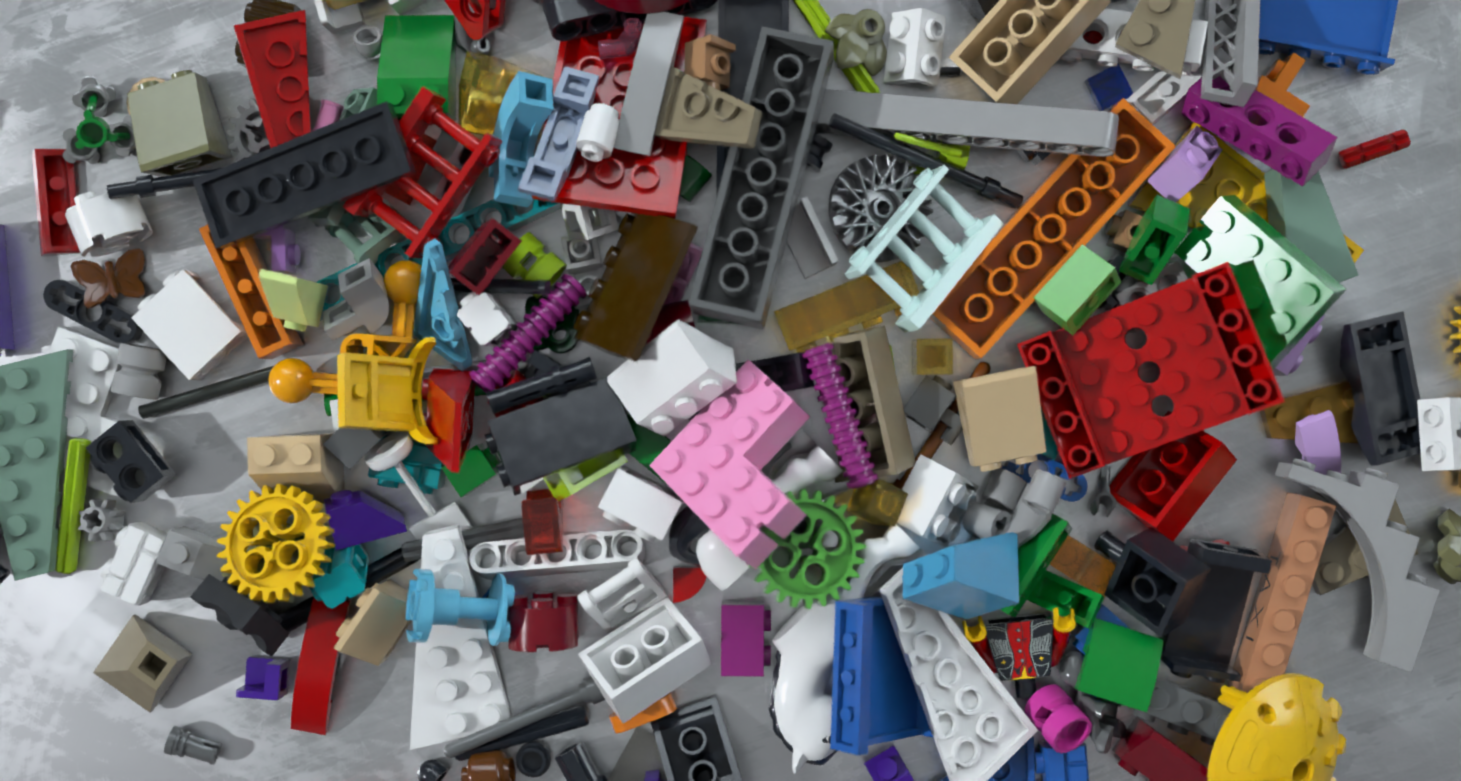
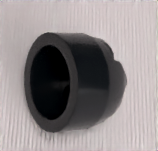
M437 760L425 761L419 766L417 771L418 780L442 781L449 769Z

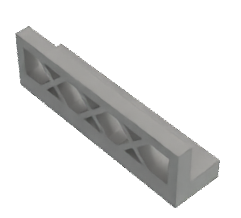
M1206 0L1205 21H1208L1203 48L1201 99L1244 107L1258 84L1260 0H1234V4L1227 9L1218 0ZM1221 20L1232 29V33L1224 36L1215 27V24ZM1222 48L1231 57V61L1223 64L1214 55V51ZM1221 76L1230 86V91L1212 88V80Z

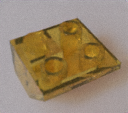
M467 51L459 82L458 124L473 134L484 136L486 133L493 135L501 103L517 72L521 71L544 76L501 58Z

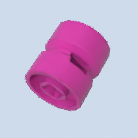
M1052 684L1042 687L1027 701L1024 713L1038 731L1042 732L1043 737L1055 752L1068 753L1079 747L1088 738L1092 730L1090 719L1078 706L1074 705L1072 699L1061 686Z

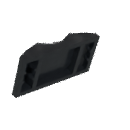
M1404 311L1344 325L1341 338L1340 369L1351 386L1352 397L1355 403L1351 427L1370 465L1378 466L1421 453L1417 405L1420 395Z

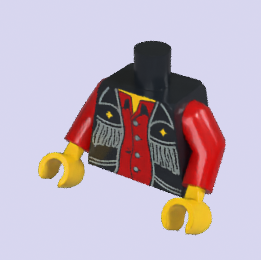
M1056 607L1053 609V618L1049 612L983 619L982 616H977L979 623L973 627L968 626L965 620L962 621L965 637L969 640L970 644L992 672L998 673L1000 681L1014 680L1016 697L1023 699L1030 698L1037 691L1035 678L1050 676L1051 667L1059 664L1069 644L1070 633L1076 626L1073 608L1070 609L1068 616L1062 617L1059 616V611Z

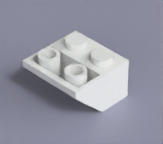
M920 454L887 518L947 548L949 542H953L958 536L961 528L960 521L968 507L976 502V492L979 486Z

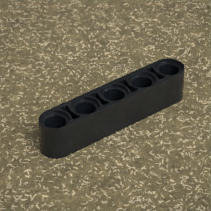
M544 0L542 4L552 37L557 41H570L644 24L647 14L618 11L606 7L595 0ZM689 0L676 8L663 12L683 15L710 8L718 0Z

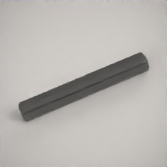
M537 515L462 530L466 549H471L483 542L513 540L541 533L542 528L540 518ZM422 539L402 544V555L406 562L421 559Z

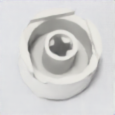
M87 192L75 197L76 205L68 208L65 213L81 255L84 257L88 252L91 257H98L124 250L130 247L128 242L132 238L138 237L139 242H142L153 233L138 195L110 199L108 193L97 196L96 192Z

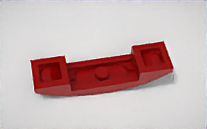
M315 598L313 599L297 668L291 712V729L320 735L327 734L333 703L331 696L339 651L334 649V646L340 639L336 636V632L348 618L350 600H346L331 609L323 601L319 602Z

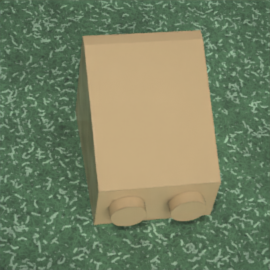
M1035 366L1021 367L953 381L971 466H980L981 472L1002 468L1001 461L1015 459L1016 464H1025L1037 461L1036 454L1046 452Z
M334 433L272 435L247 438L248 475L261 490L263 485L272 487L274 490L277 484L285 485L288 489L292 485L300 488L301 493L305 491L314 495L312 501L315 500L322 504H325L324 499L330 498L333 493L345 490L344 464L323 445Z

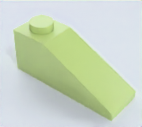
M260 269L259 279L274 318L285 320L283 327L303 332L306 331L307 325L319 327L328 289L327 285Z

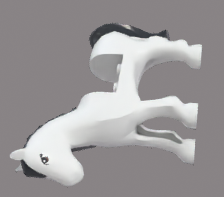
M801 428L761 470L784 493L791 491L793 495L798 493L800 489L818 481H832L844 472L817 446L806 459H792L787 465L785 472L774 479L779 469L792 456L809 453L817 445ZM688 505L673 520L669 532L670 554L680 561L700 567L709 580L721 591L727 589L749 569L748 564L738 558ZM894 522L882 537L867 538L862 543L866 545V548L859 550L857 557L862 558L865 562L864 564H854L852 568L860 576L859 578L847 577L846 580L851 587L850 591L840 587L837 588L839 600L881 596L879 589L903 568L904 563L927 554ZM697 540L695 553L691 550L690 545L693 541ZM779 546L773 551L772 560L778 567L785 566L790 558L789 552L785 547ZM800 556L789 573L791 579L796 575L802 556ZM810 564L805 570L806 580L810 584H815L820 580L822 575L821 569L814 564ZM826 595L825 607L820 606L816 599H813L811 609H805L803 600L800 599L799 602L802 605L783 624L772 640L778 650L775 656L777 662L773 670L768 710L773 720V730L776 736L793 753L792 769L795 774L799 772L805 763L824 765L838 751L830 749L832 695L825 693L833 670L835 601H837L829 595Z

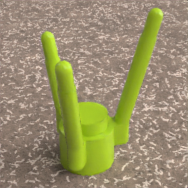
M895 133L894 135L897 140L937 151L936 158L963 170L966 168L970 153L969 145L939 144L902 133ZM915 167L917 168V171H915L913 174L919 175L925 170V168Z

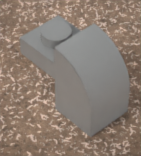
M368 258L338 274L340 294L345 300L322 312L324 331L332 341L343 335L347 336L354 333L362 325H365L368 331L373 334L382 327L388 317L389 302L384 278L371 259Z

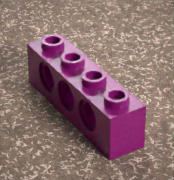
M1221 76L1212 80V88L1230 91V86ZM1202 77L1188 89L1182 110L1184 116L1302 187L1328 162L1338 137L1259 91L1254 90L1245 106L1241 107L1201 99Z

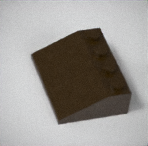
M625 214L619 225L618 233L621 236L616 247L612 245L605 255L603 265L606 266V269L601 279L596 278L590 288L588 297L592 298L586 311L582 310L575 321L574 329L577 332L574 338L612 356L637 362L698 227L691 223L662 215Z

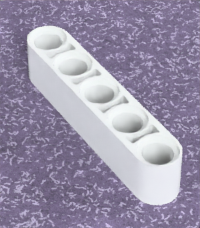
M625 529L483 542L473 547L469 555V562L471 567L486 580H493L498 573L503 574L505 579L623 569L629 566L628 562L636 557L642 562L645 558L646 550L641 537L635 534L633 530ZM630 541L638 545L636 552L631 556H623L619 553L621 546L625 542ZM595 544L602 547V552L596 559L585 558V551L589 546ZM565 548L567 550L566 557L561 562L550 561V555L553 550ZM530 551L531 559L527 564L522 566L515 564L516 556L520 552ZM488 554H495L496 561L494 565L490 568L482 569L480 566L482 558Z

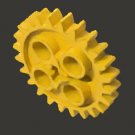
M277 484L275 490L272 487L263 485L262 495L251 490L249 491V503L238 499L237 504L240 511L238 513L233 511L227 512L233 521L231 525L221 524L220 528L228 533L227 537L217 539V543L226 545V550L218 553L217 558L228 561L220 570L228 574L233 573L227 582L231 585H239L237 591L239 594H250V599L261 601L263 598L264 602L275 603L276 599L288 602L290 593L299 597L303 596L301 585L311 588L315 587L312 579L313 574L325 575L319 565L321 562L329 563L332 560L324 552L325 549L335 547V544L326 541V536L331 535L335 531L333 528L323 525L331 516L323 512L319 513L324 505L321 502L312 501L314 495L305 491L301 493L300 488L292 485L288 489L285 485ZM292 514H294V522L292 526L287 529L286 522L288 518ZM259 523V533L253 537V529ZM305 534L304 539L293 541L294 538H298ZM279 538L285 539L287 541L279 542ZM256 545H257V546H260V547H256L255 549H252V550H250V551L247 552V549H248L249 547L256 546ZM272 545V549L265 546ZM296 549H298L299 558L292 565V554ZM262 558H264L265 566L263 570L259 573L258 563Z

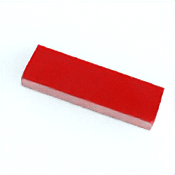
M34 149L32 152L41 256L81 253L65 217L66 210L76 205L74 198L77 197L74 163H68L63 158V152L66 149Z

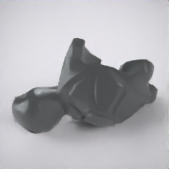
M1077 651L1065 654L1060 665V678L1073 688L1075 687L1084 659L1083 654ZM1076 689L1075 704L1092 723V730L1089 736L1094 742L1096 750L1101 754H1107L1111 747L1112 737L1124 738L1127 732L1125 724L1116 718L1118 707H1121V704Z

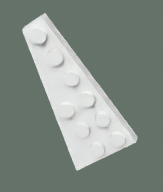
M460 524L425 532L422 537L421 569L432 570L435 588L458 589L460 597L480 598ZM458 619L456 626L432 625L426 643L416 642L410 750L464 738L512 717L494 648L488 639L486 620Z

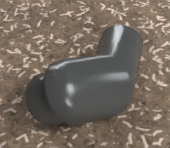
M454 15L457 47L471 58H485L491 50L489 40L485 37L479 40L470 38Z

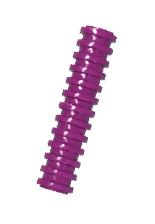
M563 274L561 277L562 282H556L553 285L555 289L550 291L546 299L541 298L538 301L540 305L538 307L533 306L531 308L532 313L530 315L526 314L523 317L525 321L523 323L518 322L516 324L517 329L508 332L510 337L508 339L503 338L500 341L502 345L493 348L494 353L492 355L488 354L485 357L486 362L484 364L480 362L477 365L479 369L476 372L474 370L470 372L471 380L486 393L495 390L497 386L501 387L504 384L502 380L504 378L509 379L512 376L510 372L512 370L516 371L519 368L518 363H524L527 360L525 356L527 354L531 355L534 352L533 347L535 345L539 347L542 344L541 339L548 338V331L550 329L554 331L557 328L556 323L564 321L563 315H569L572 312L571 307H577L580 304L578 299H584L587 296L585 288L574 277Z
M826 343L806 350L803 353V357L808 358L809 364L806 366L807 369L812 370L813 374L810 375L811 380L815 379L816 385L814 390H819L820 396L817 399L819 402H823L824 406L821 407V411L827 414L825 422L830 423L831 428L828 431L829 434L834 435L835 439L832 440L833 445L837 444L838 450L835 451L836 455H840L842 458L839 464L841 467H845L846 471L843 472V476L849 479V482L846 483L847 487L856 489L875 482L878 479V475L872 472L875 466L873 462L869 463L868 458L871 455L870 452L865 451L864 447L867 446V443L861 439V436L864 434L862 430H858L857 425L860 422L859 419L855 420L854 418L856 410L850 407V403L853 401L852 398H847L846 393L849 392V389L843 386L842 382L845 381L844 376L840 377L839 371L842 369L840 365H836L835 360L838 357L832 353L834 345Z

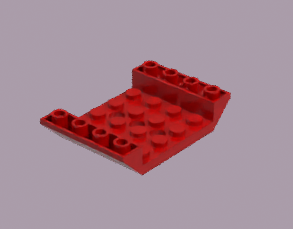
M1228 262L1192 275V278L1090 317L1074 335L1062 328L1057 331L1046 332L1017 344L1025 367L1035 366L1040 405L1069 479L1241 416L1285 402ZM1139 328L1146 333L1147 341L1142 348L1132 349L1127 345L1126 335L1131 329ZM1149 361L1156 363L1160 368L1159 378L1152 383L1143 381L1139 376L1141 365ZM1166 395L1172 399L1174 409L1171 414L1159 416L1153 411L1152 404L1156 397Z

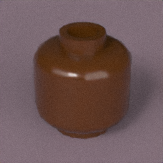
M502 750L474 753L470 756L467 766L462 767L461 781H516L514 761L512 757L508 758Z

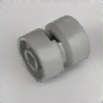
M121 342L117 363L122 366V369L114 373L111 392L158 400L162 380L157 376V373L164 371L167 356L161 349Z

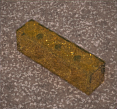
M903 261L882 268L911 297L919 294V289L911 269ZM864 275L776 310L773 314L788 352L796 349L797 353L817 347L815 341L829 336L830 341L834 342V338L850 333L848 328L862 324L863 329H867L882 323L881 315L894 311L897 317L902 315V312H900L901 306L868 275Z

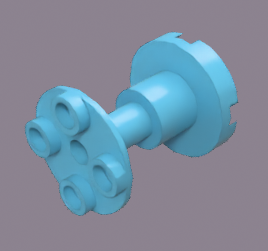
M414 569L413 574L418 579L410 580L406 600V620H413V630H406L409 642L426 643L432 625L456 626L458 619L487 620L488 639L492 646H498L500 642L509 641L511 627L510 621L506 620L508 606L513 605L515 591L514 585L506 584L503 574L498 573L493 578L488 598L460 597L458 589L435 588L434 575L431 569Z

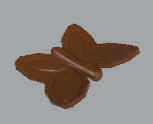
M140 248L128 250L119 257L115 269L112 261H106L104 263L106 272L98 263L88 260L74 261L70 265L75 279L80 285L86 287L84 305L87 308H93L103 303L109 295L117 298L119 293L126 297L140 298L145 294L144 285L138 278L143 272L145 265L144 251Z

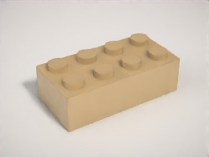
M999 0L949 58L997 103L1018 104L1111 1Z

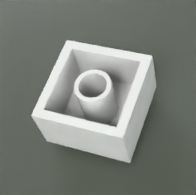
M623 465L617 469L598 507L604 510L602 516L618 525L627 522L637 527L634 532L635 534L650 542H654L656 538L661 541L663 540L683 500L674 491Z

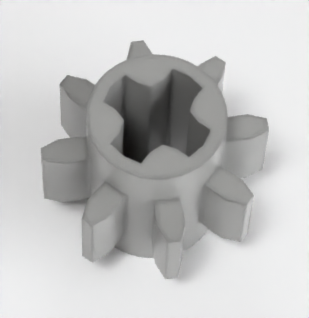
M105 499L103 502L101 500H90V507L84 511H79L81 525L78 529L89 533V541H100L101 539L103 541H114V533L124 527L123 516L126 514V511H120L115 508L116 500Z

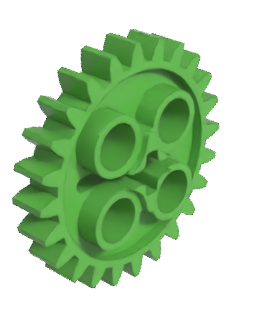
M800 489L798 500L795 499L791 491L785 492L806 514L804 517L806 520L805 530L799 535L791 531L785 539H782L763 524L760 530L778 544L777 547H785L789 552L790 558L785 566L778 567L772 560V552L758 567L761 572L754 578V581L762 582L766 580L768 582L763 591L765 594H770L777 590L776 602L781 603L787 596H790L789 604L793 608L797 607L800 599L803 600L805 609L812 608L813 599H816L820 606L825 607L826 595L838 601L840 597L837 588L840 587L850 591L851 587L846 580L847 577L859 578L860 576L852 568L854 564H864L865 560L856 556V551L866 548V545L855 542V538L860 536L863 530H852L851 525L857 517L849 516L845 518L843 516L847 509L846 504L834 508L835 496L833 495L822 502L820 490H816L811 499H809L806 489ZM820 519L822 524L809 543V548L813 550L812 555H804L802 557L796 575L791 579L789 573L802 554L798 544L809 541L815 522ZM827 531L834 532L838 538L837 547L831 552L824 549L822 545V537ZM812 563L820 567L822 574L820 580L815 584H810L805 578V570Z

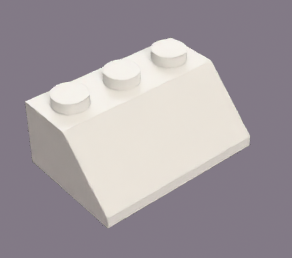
M677 320L643 348L637 362L627 360L607 376V381L638 425L666 436L737 383L733 348Z
M665 597L578 653L605 700L622 723H625L712 665L703 639L668 597Z

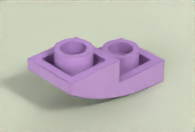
M1328 410L1317 415H1309L1296 422L1295 445L1302 454V460L1315 464V472L1324 475L1327 474L1328 470L1341 473L1340 443L1332 412Z

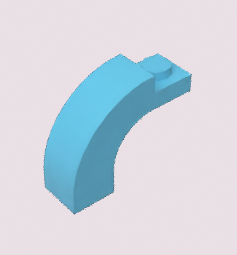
M518 71L505 93L493 135L500 138L503 142L498 148L500 149L498 158L489 167V177L494 178V201L529 207L533 202L532 195L518 192V186L529 158L534 156L535 145L541 127L553 111V80L550 78Z

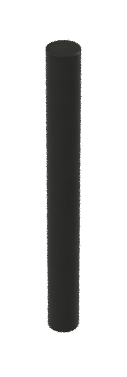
M274 366L140 405L138 407L139 414L142 419L266 383Z

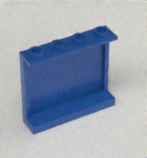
M1260 0L1258 54L1273 55L1277 52L1288 54L1289 56L1295 53L1306 61L1310 59L1323 61L1322 65L1325 67L1343 68L1344 66L1356 67L1358 73L1377 75L1395 63V59L1387 58L1398 0Z
M882 596L835 601L830 749L859 756L868 754L869 745L918 735L933 737Z

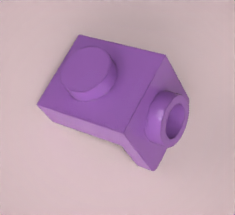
M280 226L255 236L258 239H271L272 271L281 274L296 273V265L300 263L301 253L299 245L295 244L294 231Z

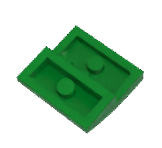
M1095 618L1082 650L1085 652V656L1074 688L1078 691L1147 713L1159 670L1163 640Z

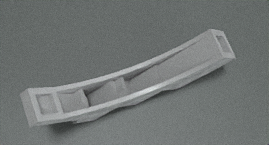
M1294 458L1292 464L1279 462L1275 476L1308 486L1328 503L1336 505L1335 510L1348 525L1358 542L1368 569L1372 592L1370 631L1363 655L1412 672L1440 590L1426 586L1427 578L1408 572L1420 537L1406 533L1408 526L1388 520L1399 484L1387 481V473L1371 468H1366L1364 473L1350 471L1349 476L1332 470H1328L1327 474L1324 475L1314 471L1315 464Z

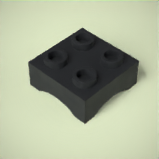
M208 574L191 595V598L204 608L214 609L217 621L230 630H240L246 635H251L257 646L272 657L290 634L280 625L283 618L269 609V605L263 600L250 599V594H239L237 592L239 585L228 584V577L220 581L211 574Z

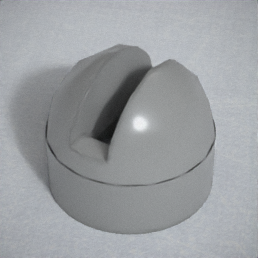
M365 26L355 31L353 40L357 51L365 57L373 58L379 55L382 43L381 31L373 26Z

